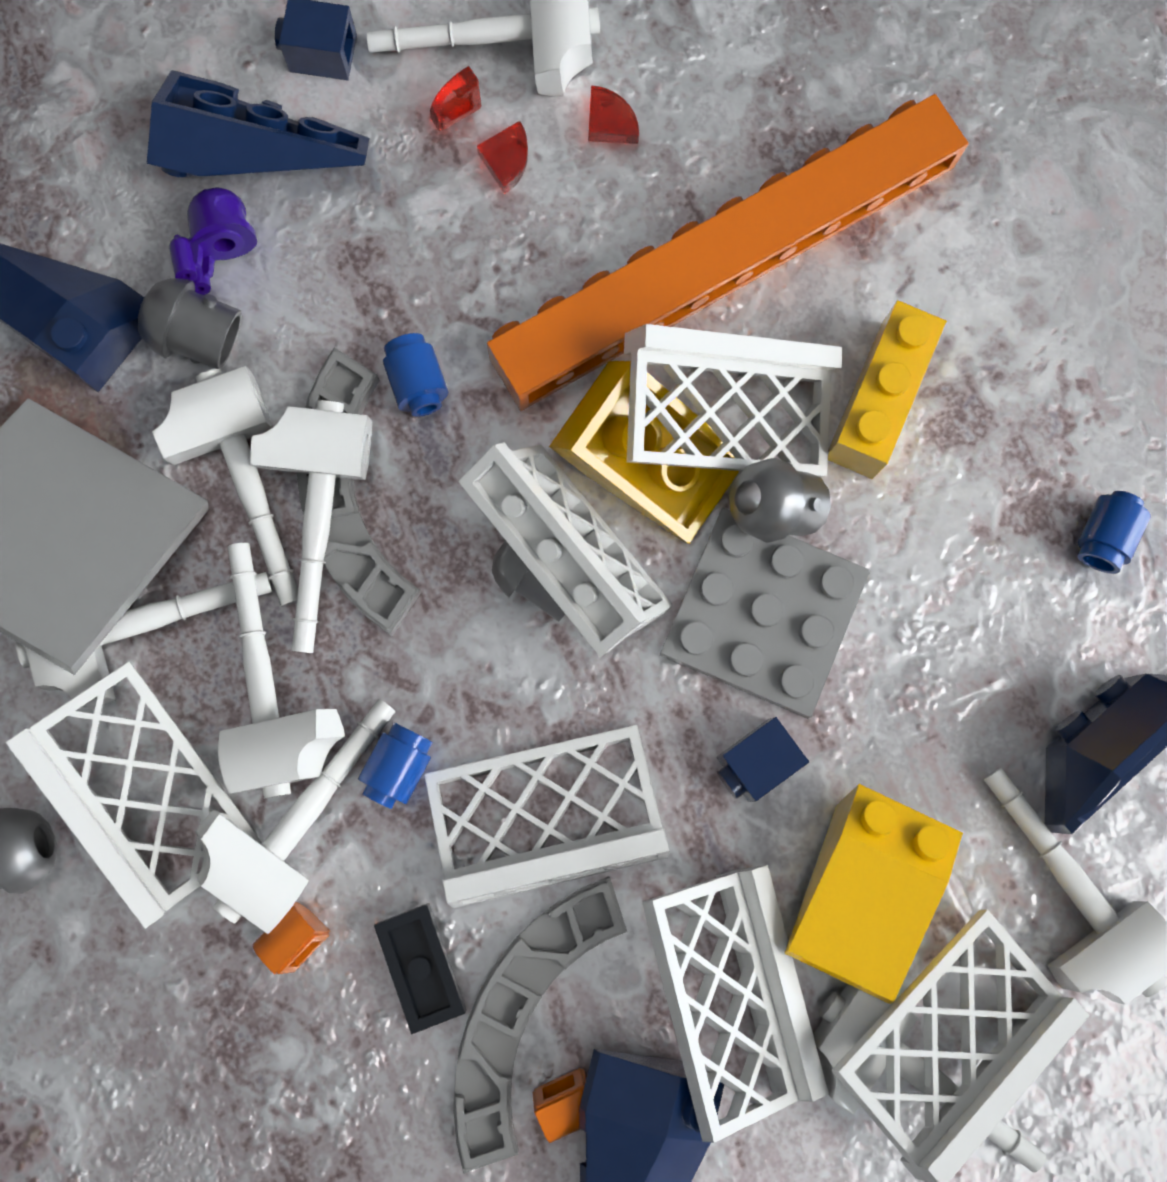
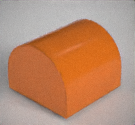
M295 902L269 934L264 932L253 943V949L274 975L294 973L329 937L328 933L330 930L308 908L299 902Z
M578 1068L535 1088L533 1091L534 1113L549 1143L580 1130L579 1106L587 1078L584 1068Z

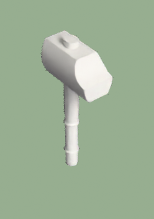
M530 0L531 14L479 18L457 23L449 21V24L399 29L395 26L394 29L368 31L367 44L370 53L394 50L400 53V50L447 45L454 47L455 45H482L533 40L534 73L538 94L564 96L566 86L577 73L593 64L591 34L601 33L599 7L589 8L588 0Z
M247 366L224 374L221 369H212L200 373L196 376L197 383L171 392V404L168 415L163 423L152 431L163 459L172 465L221 448L238 497L250 520L248 524L253 527L270 574L268 579L272 580L280 605L284 607L297 603L298 588L292 574L294 569H290L272 519L274 514L270 513L265 489L257 467L251 465V451L246 440L253 435L265 433L273 428L259 386Z
M317 400L316 409L287 406L284 415L272 429L263 434L253 435L251 439V465L262 469L309 474L302 529V559H299L302 562L296 615L292 619L295 623L291 651L313 653L316 623H319L317 614L323 564H326L324 556L330 532L336 477L366 480L372 420L367 415L343 413L344 404L339 402Z
M235 543L228 546L232 573L229 578L233 580L241 631L239 638H242L243 666L252 724L220 731L218 759L221 775L229 794L263 789L264 799L291 794L290 783L320 777L328 752L337 741L345 737V733L337 709H316L279 718L271 662L264 637L266 631H263L255 582L257 573L253 569L250 544Z
M267 572L255 576L258 596L273 592ZM233 582L182 597L176 595L174 599L128 609L75 675L16 642L18 659L23 668L30 667L35 687L47 691L61 690L73 699L109 675L101 645L152 631L180 619L185 621L186 617L236 603ZM113 687L106 691L104 705L116 701ZM97 698L83 707L94 709Z
M378 699L361 722H357V728L325 769L321 771L320 777H317L298 797L262 844L216 810H213L195 830L204 850L202 868L197 881L201 887L219 899L212 907L214 910L234 924L243 916L267 934L276 927L294 905L309 881L284 860L324 810L337 787L341 788L340 783L375 738L379 739L378 734L395 714L393 708Z
M1000 767L985 777L983 780L1002 805L1000 807H1004L1039 852V858L1044 859L1057 882L1094 929V931L1047 965L1059 985L1063 989L1079 993L1096 990L1110 1001L1125 1005L1140 993L1144 997H1151L1166 987L1167 979L1164 975L1167 974V921L1148 901H1133L1116 913L1081 866L1061 846L1062 842L1056 840L1022 795L1024 792L1018 790L1005 771Z
M847 984L840 995L836 992L832 993L822 1005L819 1015L823 1020L813 1036L820 1056L829 1092L828 1095L837 1104L854 1115L860 1104L831 1070L893 1003L888 1004ZM908 1013L900 1022V1048L911 1049L903 1043V1040L918 1020V1017L913 1013ZM886 1038L878 1047L886 1048ZM871 1054L854 1072L869 1091L886 1067V1055ZM900 1056V1077L922 1093H925L924 1058ZM938 1069L939 1094H954L959 1087ZM939 1102V1105L943 1106L946 1102ZM1002 1120L987 1137L1002 1149L1004 1155H1010L1031 1172H1038L1045 1163L1046 1154L1024 1138L1019 1130L1012 1129Z

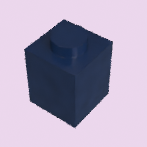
M287 0L284 18L279 17L276 21L275 46L277 50L282 51L289 72L349 81L357 39L350 7L313 0Z
M777 717L766 720L716 757L723 766L722 769L717 771V775L735 799L744 795L748 802L758 801L809 763V760Z

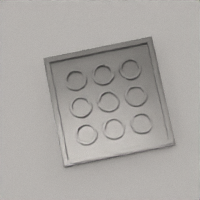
M27 398L0 427V632L75 675L209 510L208 500Z

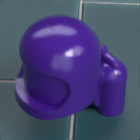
M219 187L204 189L192 198L187 211L190 237L186 238L176 234L169 244L175 278L192 280L195 285V292L202 295L208 294L211 291L210 278L213 277L216 260H229L243 256L257 245L256 232L246 221V208L243 201L232 191Z

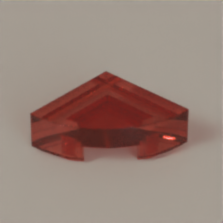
M467 66L453 76L441 88L432 102L430 118L438 131L448 128L482 107L479 81L470 66Z
M591 85L588 141L638 144L639 125L631 106L617 93L603 87Z
M521 121L477 145L479 157L504 194L516 186L527 166V136Z

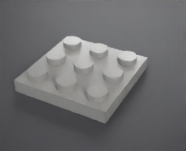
M722 508L660 652V656L804 718H811L870 569L789 535L785 539L769 543L761 541L744 533L738 527L730 510Z

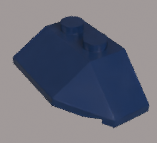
M1141 674L1127 678L1117 675L1104 683L1095 692L1094 696L1098 701L1085 713L1082 710L1074 712L1057 726L1055 731L1059 737L1046 748L1044 824L1052 833L1073 835L1096 811L1167 747V675Z

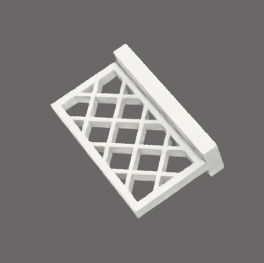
M645 324L625 333L624 355L631 356L627 441L628 463L743 471L750 464L771 459L777 455L780 460L792 464L796 471L809 472L819 477L827 476L831 372L842 367V347ZM647 365L662 366L676 383L661 400H658L646 386ZM679 368L691 369V371L685 376ZM703 371H711L725 388L709 405L691 384ZM729 373L739 374V376L733 380ZM752 376L760 377L772 392V395L758 409L754 407L740 389ZM777 379L787 380L781 385ZM799 381L814 382L813 405L805 413L800 410L788 394ZM681 392L685 394L700 413L684 430L679 427L665 409ZM730 397L733 398L748 418L732 434L715 414ZM778 402L795 422L780 438L763 418ZM647 404L650 410L645 414V408ZM657 417L674 439L661 452L644 451L645 427ZM705 421L723 442L710 456H703L689 439ZM753 426L770 446L758 460H752L738 443ZM800 431L811 443L810 464L798 463L786 448V445ZM679 447H681L686 454H677L674 452ZM728 451H730L735 458H727L723 456Z
M505 442L495 444L458 481L600 657L612 650L623 639L656 620L674 606L541 444L513 451L510 450Z
M130 661L30 728L24 729L5 742L145 929L165 915L169 908L201 886L197 881L200 871L197 872L199 859L204 857V850L201 849V840L197 836L195 848L161 844L167 812L201 816V824L213 811L209 810L212 794L225 811H217L218 813L231 820L237 827L256 841L261 842L255 831ZM127 678L140 695L136 720L102 715L106 691ZM97 698L94 713L77 711ZM146 705L160 723L143 721ZM68 716L93 720L86 753L62 750L48 730ZM100 721L134 726L128 759L94 754ZM141 727L165 730L173 740L169 764L135 760ZM179 750L193 768L176 766ZM69 758L85 760L82 775ZM92 761L127 766L120 798L100 796L94 793L88 785ZM134 767L168 771L162 804L128 799ZM174 772L198 775L206 785L202 809L168 805ZM103 804L119 806L116 821ZM126 807L160 811L154 843L129 840L122 830ZM137 849L153 851L150 866ZM159 852L194 856L190 878L169 893L155 874Z
M637 725L424 774L444 880L442 881L446 902L453 908L668 858L670 852ZM629 741L634 762L623 779L596 763L606 746ZM595 749L590 759L579 753ZM568 755L585 766L569 792L543 776L554 758ZM542 761L537 771L526 766L527 764ZM514 767L531 777L530 782L515 804L490 789L501 770ZM591 770L618 786L603 812L576 797ZM636 771L641 790L629 784ZM488 774L483 784L472 778ZM463 780L478 791L460 817L443 806L439 785ZM538 783L564 798L548 825L522 809ZM625 790L644 802L649 823L626 828L608 816ZM485 795L510 810L494 838L468 822ZM571 803L598 819L586 838L575 841L555 830ZM445 816L457 823L450 834L448 833ZM517 816L522 817L544 831L532 851L518 854L501 843ZM604 823L616 830L597 835ZM464 828L489 843L478 863L455 868L451 847ZM550 836L562 843L543 848ZM496 849L508 855L490 860Z
M768 865L730 870L715 875L716 878L642 902L702 1142L715 1143L798 1101L814 1102L829 1094L793 957L785 954L788 939ZM718 891H720L726 914L724 925L707 914L714 895ZM697 899L695 904L691 900ZM676 906L690 917L681 941L671 935L665 909ZM702 926L718 937L710 962L693 951ZM731 947L736 952L741 972L738 982L722 972ZM688 963L705 974L696 1000L686 994L682 980ZM718 984L733 994L725 1020H722L708 1010ZM746 1005L750 1007L756 1029L753 1041L738 1031ZM704 1022L720 1033L710 1060L701 1054L698 1037ZM733 1042L748 1052L739 1080L724 1070ZM762 1063L765 1064L772 1090V1095L766 1098L753 1090ZM719 1082L735 1092L727 1116L718 1120L713 1102Z
M988 909L979 910L831 1071L903 1155L900 1161L915 1179L924 1182H950L1090 1015L1075 998L1062 997ZM983 931L995 944L996 969L974 967L973 942ZM960 958V966H952ZM1010 962L1017 970H1010ZM946 972L960 973L961 1009L937 1007V981ZM974 974L996 975L997 1011L975 1010ZM1011 976L1023 977L1039 995L1025 1012H1012ZM923 998V1007L916 1006V1004ZM908 1013H924V1050L900 1048V1022ZM938 1014L961 1016V1051L938 1050ZM975 1016L997 1018L998 1043L990 1053L976 1052ZM1012 1018L1018 1019L1017 1022L1012 1026ZM886 1038V1048L878 1047ZM871 1054L886 1055V1092L869 1091L854 1073ZM900 1056L924 1057L925 1093L900 1092ZM938 1058L962 1059V1085L954 1094H939ZM976 1060H983L976 1068ZM878 1100H886V1110ZM900 1100L925 1101V1127L913 1141L901 1129ZM939 1102H946L939 1110Z

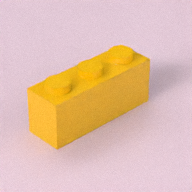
M899 300L895 302L881 323L828 449V461L870 479H873L888 464L945 327L946 320Z

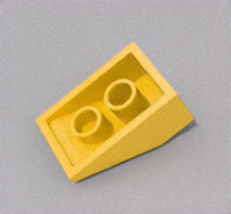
M609 361L549 447L595 483L684 543L690 544L739 471L628 463L627 441L631 361ZM647 373L646 386L658 400H661L669 390ZM677 397L665 407L682 430L698 416ZM647 404L645 408V414L650 410ZM657 417L645 427L644 451L661 452L674 439ZM706 422L689 437L703 456H710L723 443ZM679 447L674 452L677 454H686L681 447ZM728 451L723 456L727 458H735L730 451Z
M858 784L836 805L785 954L888 1004L893 1003L948 885L963 832Z

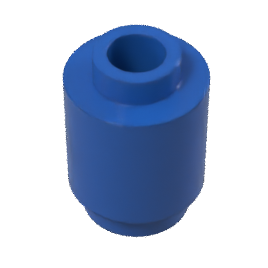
M419 333L401 335L389 341L384 346L386 356L383 359V365L398 409L403 412H411L412 416L415 417L426 416L438 411L442 407L441 402L448 396L449 391L433 346L426 343L424 336Z
M1114 491L1112 495L1099 496L1078 540V546L1081 548L1077 556L1078 559L1095 570L1109 574L1119 573L1123 565L1131 562L1151 518L1150 512L1143 507L1144 501L1140 497L1126 491Z
M394 722L388 734L382 732L358 777L359 781L367 785L362 795L389 809L393 808L396 800L407 804L431 759V756L427 755L433 742Z

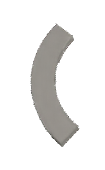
M334 347L318 373L305 407L316 409L317 400L333 401L344 404L343 413L362 415L371 394L380 381L379 377ZM297 473L299 498L304 515L309 474ZM336 477L330 532L324 556L325 566L346 597L368 619L393 636L422 592L397 572L376 547L360 514L355 495L354 480Z
M610 877L580 888L556 902L535 918L502 954L480 989L465 1026L459 1047L455 1074L453 1114L456 1143L463 1173L518 1155L519 1148L512 1117L511 1085L519 1042L528 1020L542 995L559 974L589 950L606 940L627 932Z

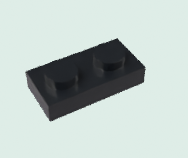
M429 903L374 924L411 1035L466 1013L465 1003Z

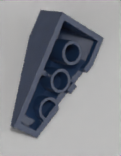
M171 70L152 100L147 164L161 167L163 172L171 176L186 178L192 175L202 177L365 165L370 138L315 117H303L299 121L292 120L282 110V105L270 100L262 101V104L244 102L238 99L239 89L221 82Z
M0 243V322L99 392L142 339L138 332V314L144 297L119 279Z
M599 1049L593 1050L579 1106V1128L586 1132V1161L580 1163V1182H692L711 1142H702L683 1062ZM719 1082L713 1099L717 1115L724 1089V1084Z

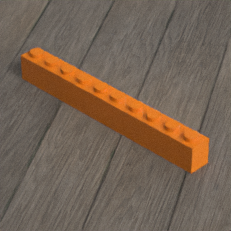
M936 94L919 103H916L915 100L907 101L893 111L887 121L876 127H873L872 124L860 127L848 137L846 143L833 151H830L829 148L817 151L804 162L802 168L789 175L785 172H780L763 183L759 192L744 200L741 196L732 198L717 210L714 217L699 224L698 221H692L685 224L673 234L672 240L655 249L653 246H647L640 249L629 258L627 265L610 274L606 270L595 274L584 283L582 290L566 299L564 296L554 297L538 309L537 315L520 324L519 321H512L503 325L492 335V340L487 342L489 360L521 412L624 354L626 332L645 324L668 327L678 324L952 170L969 143Z

